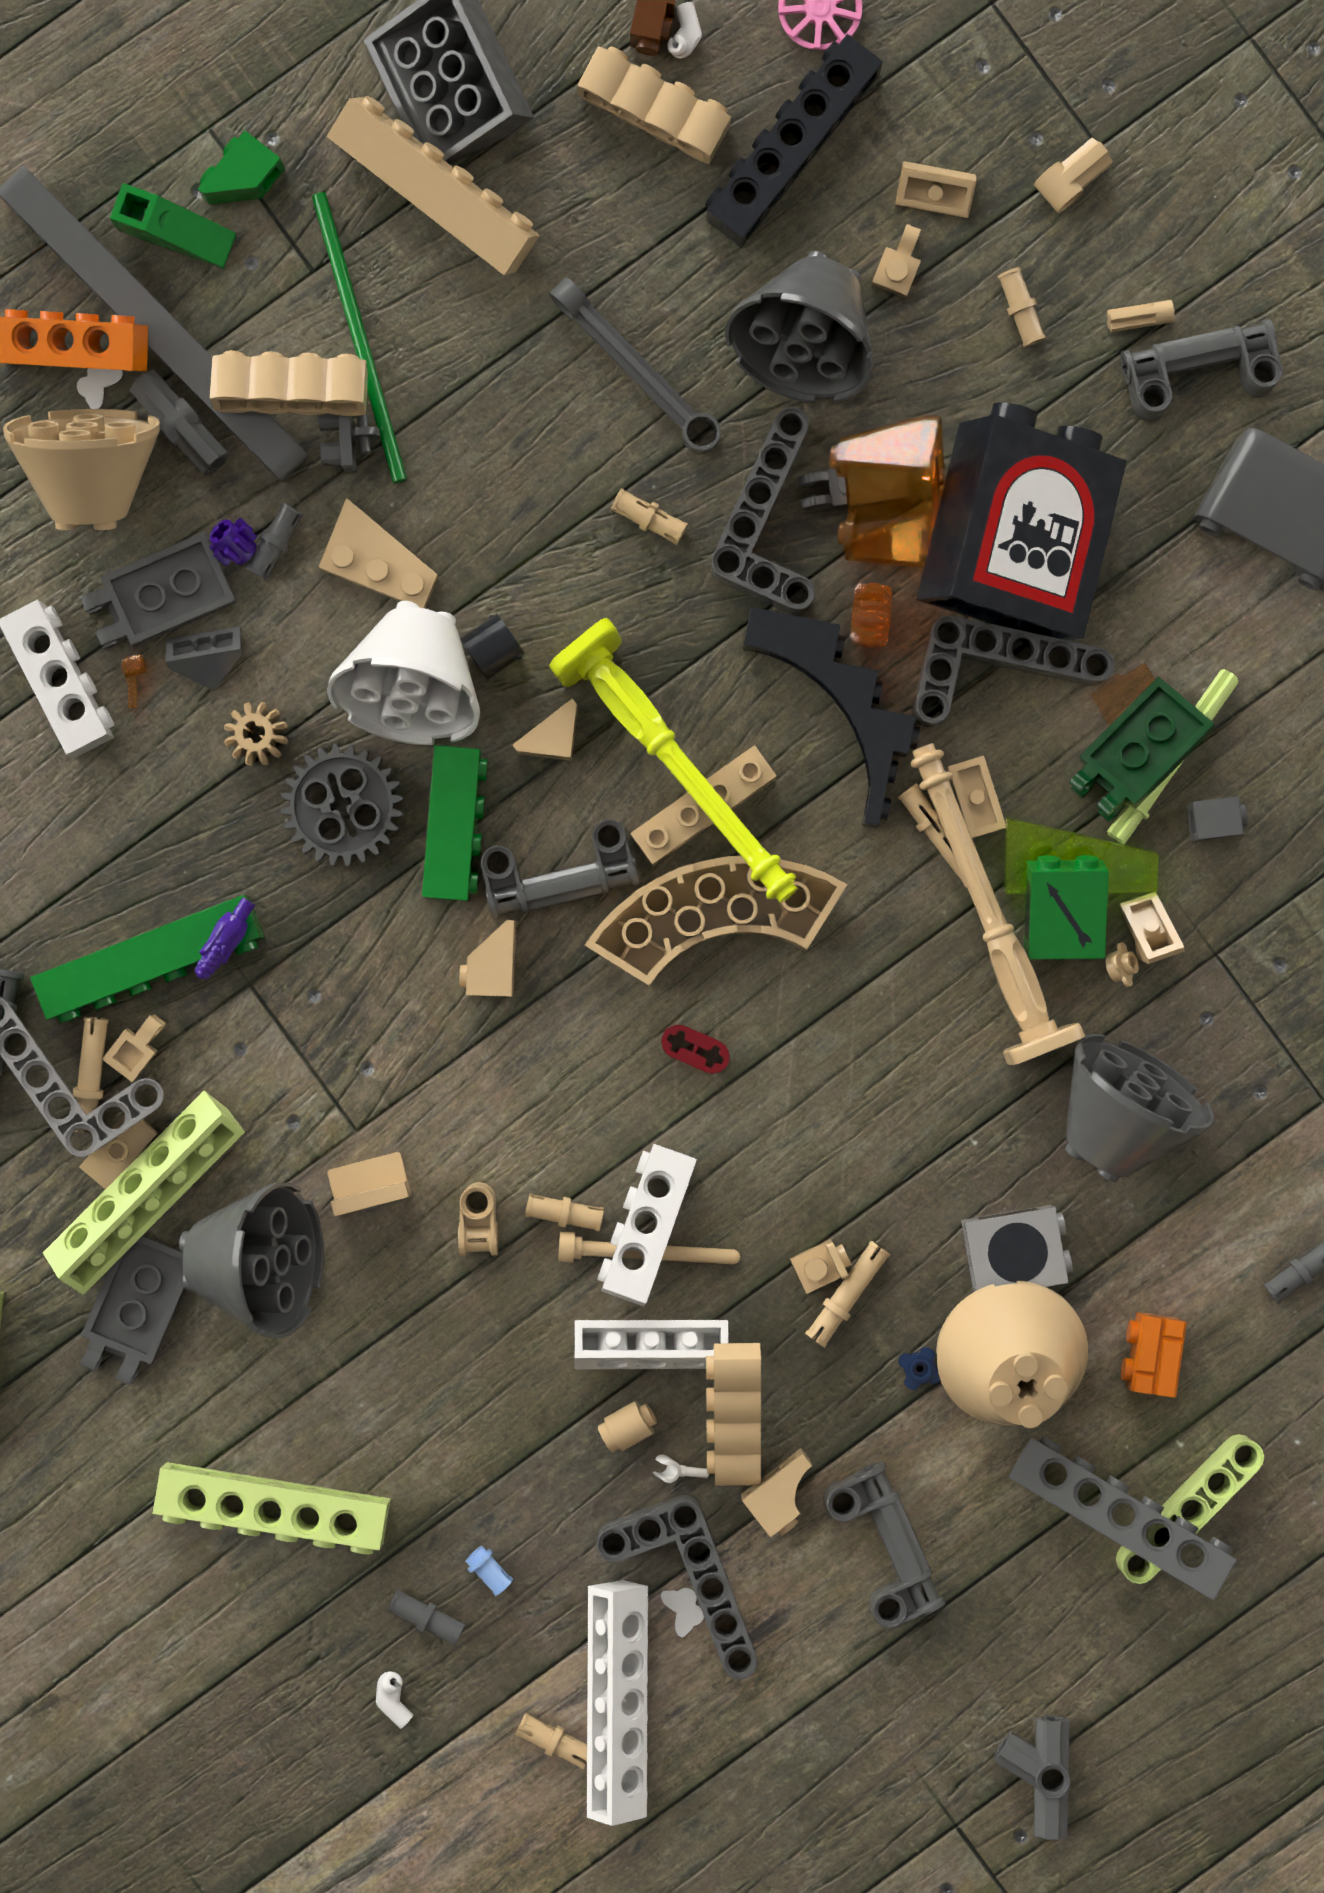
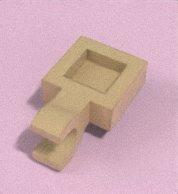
M907 224L897 251L888 247L885 248L871 285L907 298L921 260L911 257L921 229Z
M154 1014L146 1019L136 1034L128 1028L125 1029L102 1060L129 1081H136L158 1052L149 1044L164 1028L166 1022Z

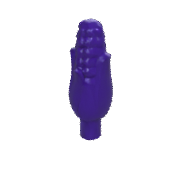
M242 897L233 913L228 911L217 921L207 942L199 951L201 959L195 968L198 978L209 979L210 975L215 973V970L220 967L221 963H227L231 953L246 934L248 928L246 919L256 906L255 904Z

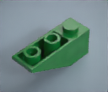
M122 183L110 215V220L119 232L222 269L226 265L237 235L236 232L161 196Z

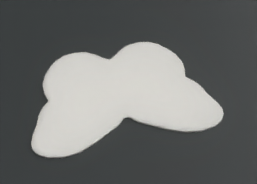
M88 368V376L79 379L77 390L80 395L85 397L91 409H99L101 407L104 388L117 383L123 376L122 370Z
M682 1588L679 1591L671 1590L661 1593L663 1603L677 1613L675 1630L678 1636L685 1637L692 1630L693 1626L702 1622L704 1615L701 1607L695 1604L697 1600L695 1591L689 1588Z

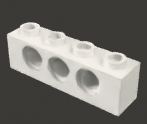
M37 599L0 618V627L66 755L76 758L113 739L114 736L110 728L114 726V722L104 705L98 707L93 697V694L97 693V689L88 673L81 674L75 662L80 659L75 646L70 639L64 641L58 629L63 626L58 613L52 605L47 607ZM48 635L50 638L49 648L43 653H36L34 648L35 641L40 636ZM65 668L67 671L66 682L60 687H54L51 681L53 673L58 669ZM75 702H83L85 707L84 715L80 719L72 721L69 717V708Z
M653 1144L650 1153L642 1152L636 1169L637 1173L642 1174L638 1188L630 1186L623 1208L630 1210L625 1224L617 1222L610 1244L617 1246L612 1260L604 1259L597 1280L604 1282L601 1289L602 1292L641 1306L646 1305L697 1159ZM652 1179L665 1181L668 1186V1194L662 1198L652 1196L648 1191V1182ZM641 1214L650 1215L655 1220V1230L649 1234L639 1232L635 1227V1218ZM628 1250L638 1251L643 1258L642 1267L637 1270L626 1268L622 1262L623 1253Z
M575 1320V1369H706V1356H714V1344L729 1343L728 1320Z

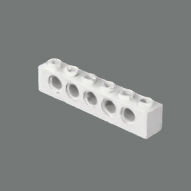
M625 1580L588 1586L587 1818L610 1826L647 1817L648 1586Z

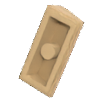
M904 161L895 205L969 218L976 186V175Z

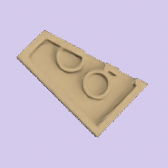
M346 498L318 568L397 601H411L417 604L419 608L426 609L438 575Z

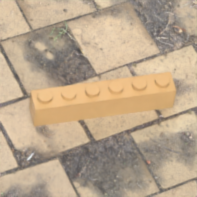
M365 96V98H349L326 137L503 275L515 273L540 236L531 229L533 223L518 212L512 214L502 206V198L493 191L486 188L481 190L472 183L474 177L468 171L457 165L454 168L442 159L444 154L437 147L428 142L423 144L413 136L414 130L409 125L398 119L394 121L383 113L385 108L378 101L369 96Z

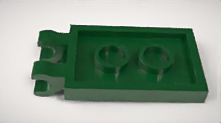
M1158 676L1079 756L1080 761L1085 766L1069 781L1072 785L1071 790L1083 799L1092 790L1096 782L1103 787L1109 794L1097 804V808L1100 809L1098 813L1110 823L1117 817L1127 802L1136 809L1215 729V723Z

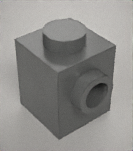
M1239 796L1194 801L1186 804L1191 842L1236 837L1244 834L1243 827H1247L1248 822L1247 811L1244 804L1240 805Z

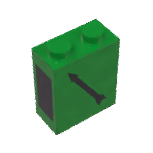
M1046 855L1038 857L1037 861H1027L1024 949L1029 959H1105L1109 870L1103 860H1099L1098 857L1091 855L1077 856L1075 860H1060L1059 857Z

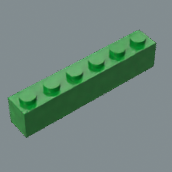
M247 895L238 896L30 977L46 1020L58 1019L60 1024H64L80 1018V1010L94 1005L95 1011L116 1004L115 996L129 991L130 996L133 997L151 990L152 986L150 983L164 978L166 983L187 976L186 969L197 965L201 959L199 951L207 942L217 921L226 912L233 913L242 897L251 902L250 897ZM254 909L246 919L248 923L246 934L234 949L237 956L257 949V941L265 939Z

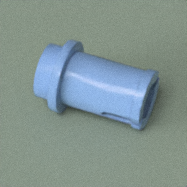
M480 1546L466 1559L465 1562L469 1565L467 1570L470 1573L474 1571L492 1590L493 1594L497 1596L511 1584L513 1578L491 1556V1549L486 1550L483 1546Z

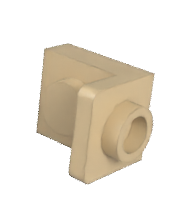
M831 1239L790 1258L806 1294L841 1278L843 1280L849 1277L845 1268L852 1265L843 1245L835 1247Z

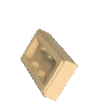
M125 1114L112 1129H117L124 1124ZM141 1120L89 1155L79 1167L106 1189L152 1143L159 1132L145 1120Z

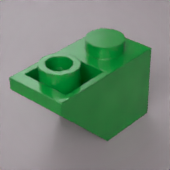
M244 130L239 138L233 137L227 143L223 150L224 156L215 167L210 166L203 173L198 190L204 201L209 205L262 199L285 171V168L279 156Z

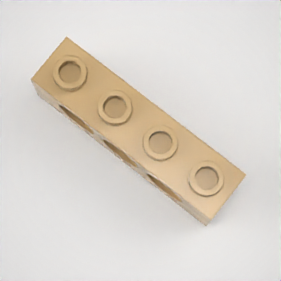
M754 745L706 780L730 809L733 810L773 782L777 775ZM686 793L630 834L653 867L714 823L692 796Z

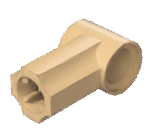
M1091 138L1062 163L1060 161L1056 162L1035 181L1034 186L1055 211L1061 213L1083 193L1084 188L1108 169L1113 161L1104 145Z

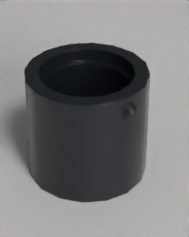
M498 614L489 616L487 621L460 639L462 645L487 680L517 659H522L525 654Z

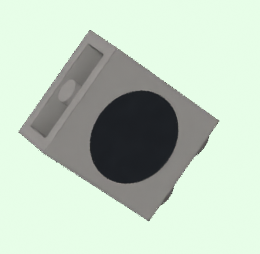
M1046 1205L961 1220L973 1292L988 1285L1017 1284V1281L1031 1282L1044 1287L1069 1283L1067 1273L1073 1272L1069 1250L1063 1251L1061 1236L1066 1235L1065 1221L1062 1212L1056 1213L1054 1206Z

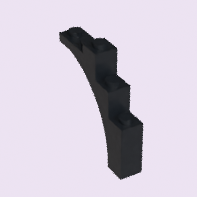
M751 607L743 650L767 655L789 664L812 679L834 700L855 733L866 767L869 789L862 825L877 828L880 820L887 821L891 798L885 797L887 783L894 784L898 768V761H893L892 756L906 757L909 754V749L916 750L920 727L914 726L916 716L871 708L872 703L879 704L883 682L876 680L878 670L833 662L834 657H842L845 636L839 635L840 624Z

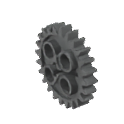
M333 744L332 755H328L320 747L318 748V760L315 761L307 754L304 756L308 767L303 769L294 765L293 769L299 775L297 780H285L293 790L292 793L281 794L283 799L290 801V806L281 809L280 812L284 815L292 816V820L288 821L284 828L287 830L297 829L298 832L292 837V842L298 843L305 840L306 843L302 849L304 854L317 849L315 860L321 862L328 854L330 865L335 867L340 857H343L348 867L352 866L353 856L356 855L362 863H366V851L370 850L379 856L380 850L377 844L380 841L387 845L392 844L386 835L388 830L393 832H399L400 830L392 823L393 818L404 817V813L394 809V805L404 801L402 796L393 795V791L398 789L401 784L399 781L388 782L387 779L394 771L390 767L382 771L379 770L383 761L380 756L369 762L370 751L366 748L359 756H356L353 744H349L345 754H342L338 744ZM353 771L360 772L363 776L361 787L355 791L346 790L344 786L346 775ZM330 774L335 775L341 796L347 801L352 802V804L347 806V812L357 832L355 837L350 836L344 815L340 811L334 810V807L339 803L328 779ZM316 785H324L328 793L326 800L318 805L312 804L309 800L310 790ZM366 806L374 807L377 814L374 823L370 826H361L357 819L360 809ZM329 820H338L341 825L339 836L333 840L325 839L322 833L324 824Z

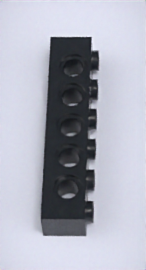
M847 34L840 43L834 41L828 47L822 57L823 65L816 73L813 70L808 72L798 87L801 90L799 95L793 102L789 99L784 102L775 116L778 120L770 131L765 128L760 132L752 144V148L755 149L747 160L740 158L728 175L732 179L724 189L717 187L706 201L705 205L708 207L706 221L740 248L743 247L880 75L883 61ZM833 75H840L846 79L847 84L842 87H835L829 83L828 78ZM810 104H817L822 107L824 113L819 116H811L804 108ZM787 133H794L801 141L797 145L790 146L785 144L781 137ZM770 162L778 170L772 175H765L759 171L758 166L761 163ZM747 191L755 199L749 204H741L736 201L734 196L738 192Z

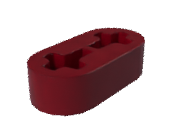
M679 1024L667 1028L662 1035L661 1044L667 1055L706 1073H719L729 1063V1050L722 1042L689 1027ZM679 1030L685 1032L684 1039L695 1045L693 1050L689 1051L685 1048H680L678 1052H673L670 1050L672 1044L667 1041L669 1034L676 1035ZM713 1046L719 1047V1055L724 1057L722 1063H714L712 1068L705 1065L707 1059L696 1054L698 1047L706 1050H711Z

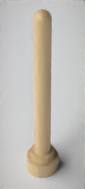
M560 1232L558 1262L573 1263L574 1259H581V1256L613 1257L617 1246L610 1244V1242L583 1241L582 1237L575 1236V1232ZM667 1245L662 1260L736 1264L740 1260V1254L735 1249ZM628 1250L622 1255V1258L643 1259L642 1255L636 1250Z

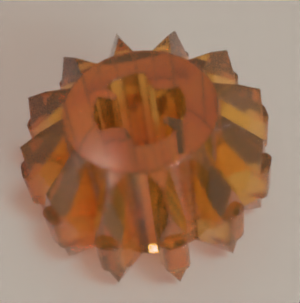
M869 582V584L859 583L855 588L850 634L854 644H860L863 647L884 646L888 642L893 596L890 586Z

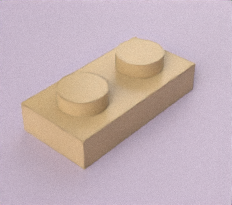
M980 756L948 766L947 771L953 774V778L950 780L972 839L1007 828L985 757Z

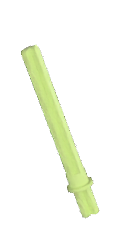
M1220 670L1195 707L1212 721L1237 686L1238 678L1228 670ZM1180 765L1136 809L1128 802L1124 805V808L1107 830L1111 838L1116 839L1123 845L1127 842L1141 820L1149 818L1148 811Z

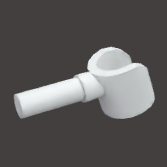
M659 1455L655 1459L667 1465V1468L661 1473L653 1472V1474L667 1483L676 1481L679 1476L708 1478L709 1476L707 1469L679 1465L667 1455Z

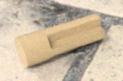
M1172 300L1107 310V326L1110 332L1173 323L1175 320Z

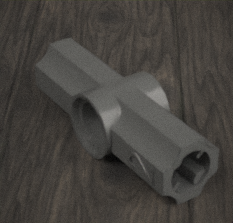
M154 369L143 373L134 381L129 391L152 416L159 420L160 430L176 448L179 446L187 458L205 476L215 472L224 464L229 454L203 426L205 423L182 397L179 399L171 390L172 388Z

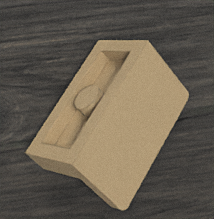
M400 1152L333 1168L327 1172L334 1200L331 1201L334 1216L407 1198L412 1195Z

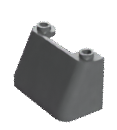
M1247 428L1234 441L1192 519L1200 523L1198 527L1211 536L1219 537L1220 533L1229 534L1230 532L1237 534L1296 567L1295 573L1299 576L1298 582L1301 585L1314 591H1318L1319 588L1324 590V464L1261 430Z

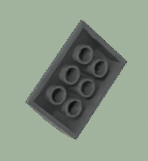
M417 0L363 39L401 120L414 130L413 136L423 144L428 142L441 150L444 154L442 159L449 165L508 137L534 119L479 0Z

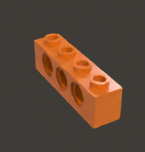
M5 309V317L0 316V363L147 372L148 325L135 324L134 316L111 315V323L99 322L98 314L76 313V321L63 320V312L40 311V319L28 318L27 310ZM33 329L38 334V341L34 347L30 342V334ZM69 331L74 338L70 349L65 344V336ZM104 333L109 337V346L105 352L100 345V339Z

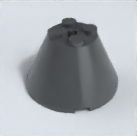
M811 251L805 258L793 263L739 303L730 314L725 328L727 347L732 345L738 356L736 363L739 367L765 388L797 401L815 403L816 398L834 397L833 401L836 403L850 399L860 393L869 382L874 362L860 286L862 277L859 272L828 259L822 252Z
M1087 1034L1079 1040L1075 1047L1066 1129L1068 1143L1065 1150L1069 1155L1081 1161H1088L1098 1168L1097 1171L1102 1177L1109 1181L1117 1182L1120 1177L1134 1174L1205 1133L1214 1121V1115L1209 1103L1205 1102L1203 1106L1193 1096L1197 1089L1180 1073L1152 1054L1121 1040L1116 1046L1103 1042L1105 1036L1102 1034Z
M278 1182L269 1184L199 1220L190 1231L182 1233L179 1241V1247L183 1253L184 1288L187 1291H194L263 1337L284 1338L291 1335L301 1327L309 1316L312 1307L307 1305L313 1288H320L323 1274V1233L313 1202L305 1201L299 1193L301 1191L300 1187L292 1183Z

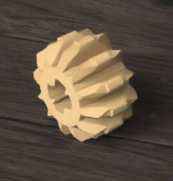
M249 702L245 703L244 711L246 715L242 716L234 710L231 715L238 721L237 724L228 723L224 726L226 731L235 733L234 736L225 739V745L228 747L237 746L232 753V756L237 760L246 754L245 763L248 766L254 765L257 755L263 766L269 765L267 753L270 752L275 757L280 758L282 753L275 748L276 743L287 745L289 742L288 738L278 735V733L288 729V724L286 722L275 723L281 713L274 709L267 714L268 707L266 703L260 702L256 713ZM254 726L265 730V735H260L262 740L258 743L248 738L249 733L253 734L251 728Z

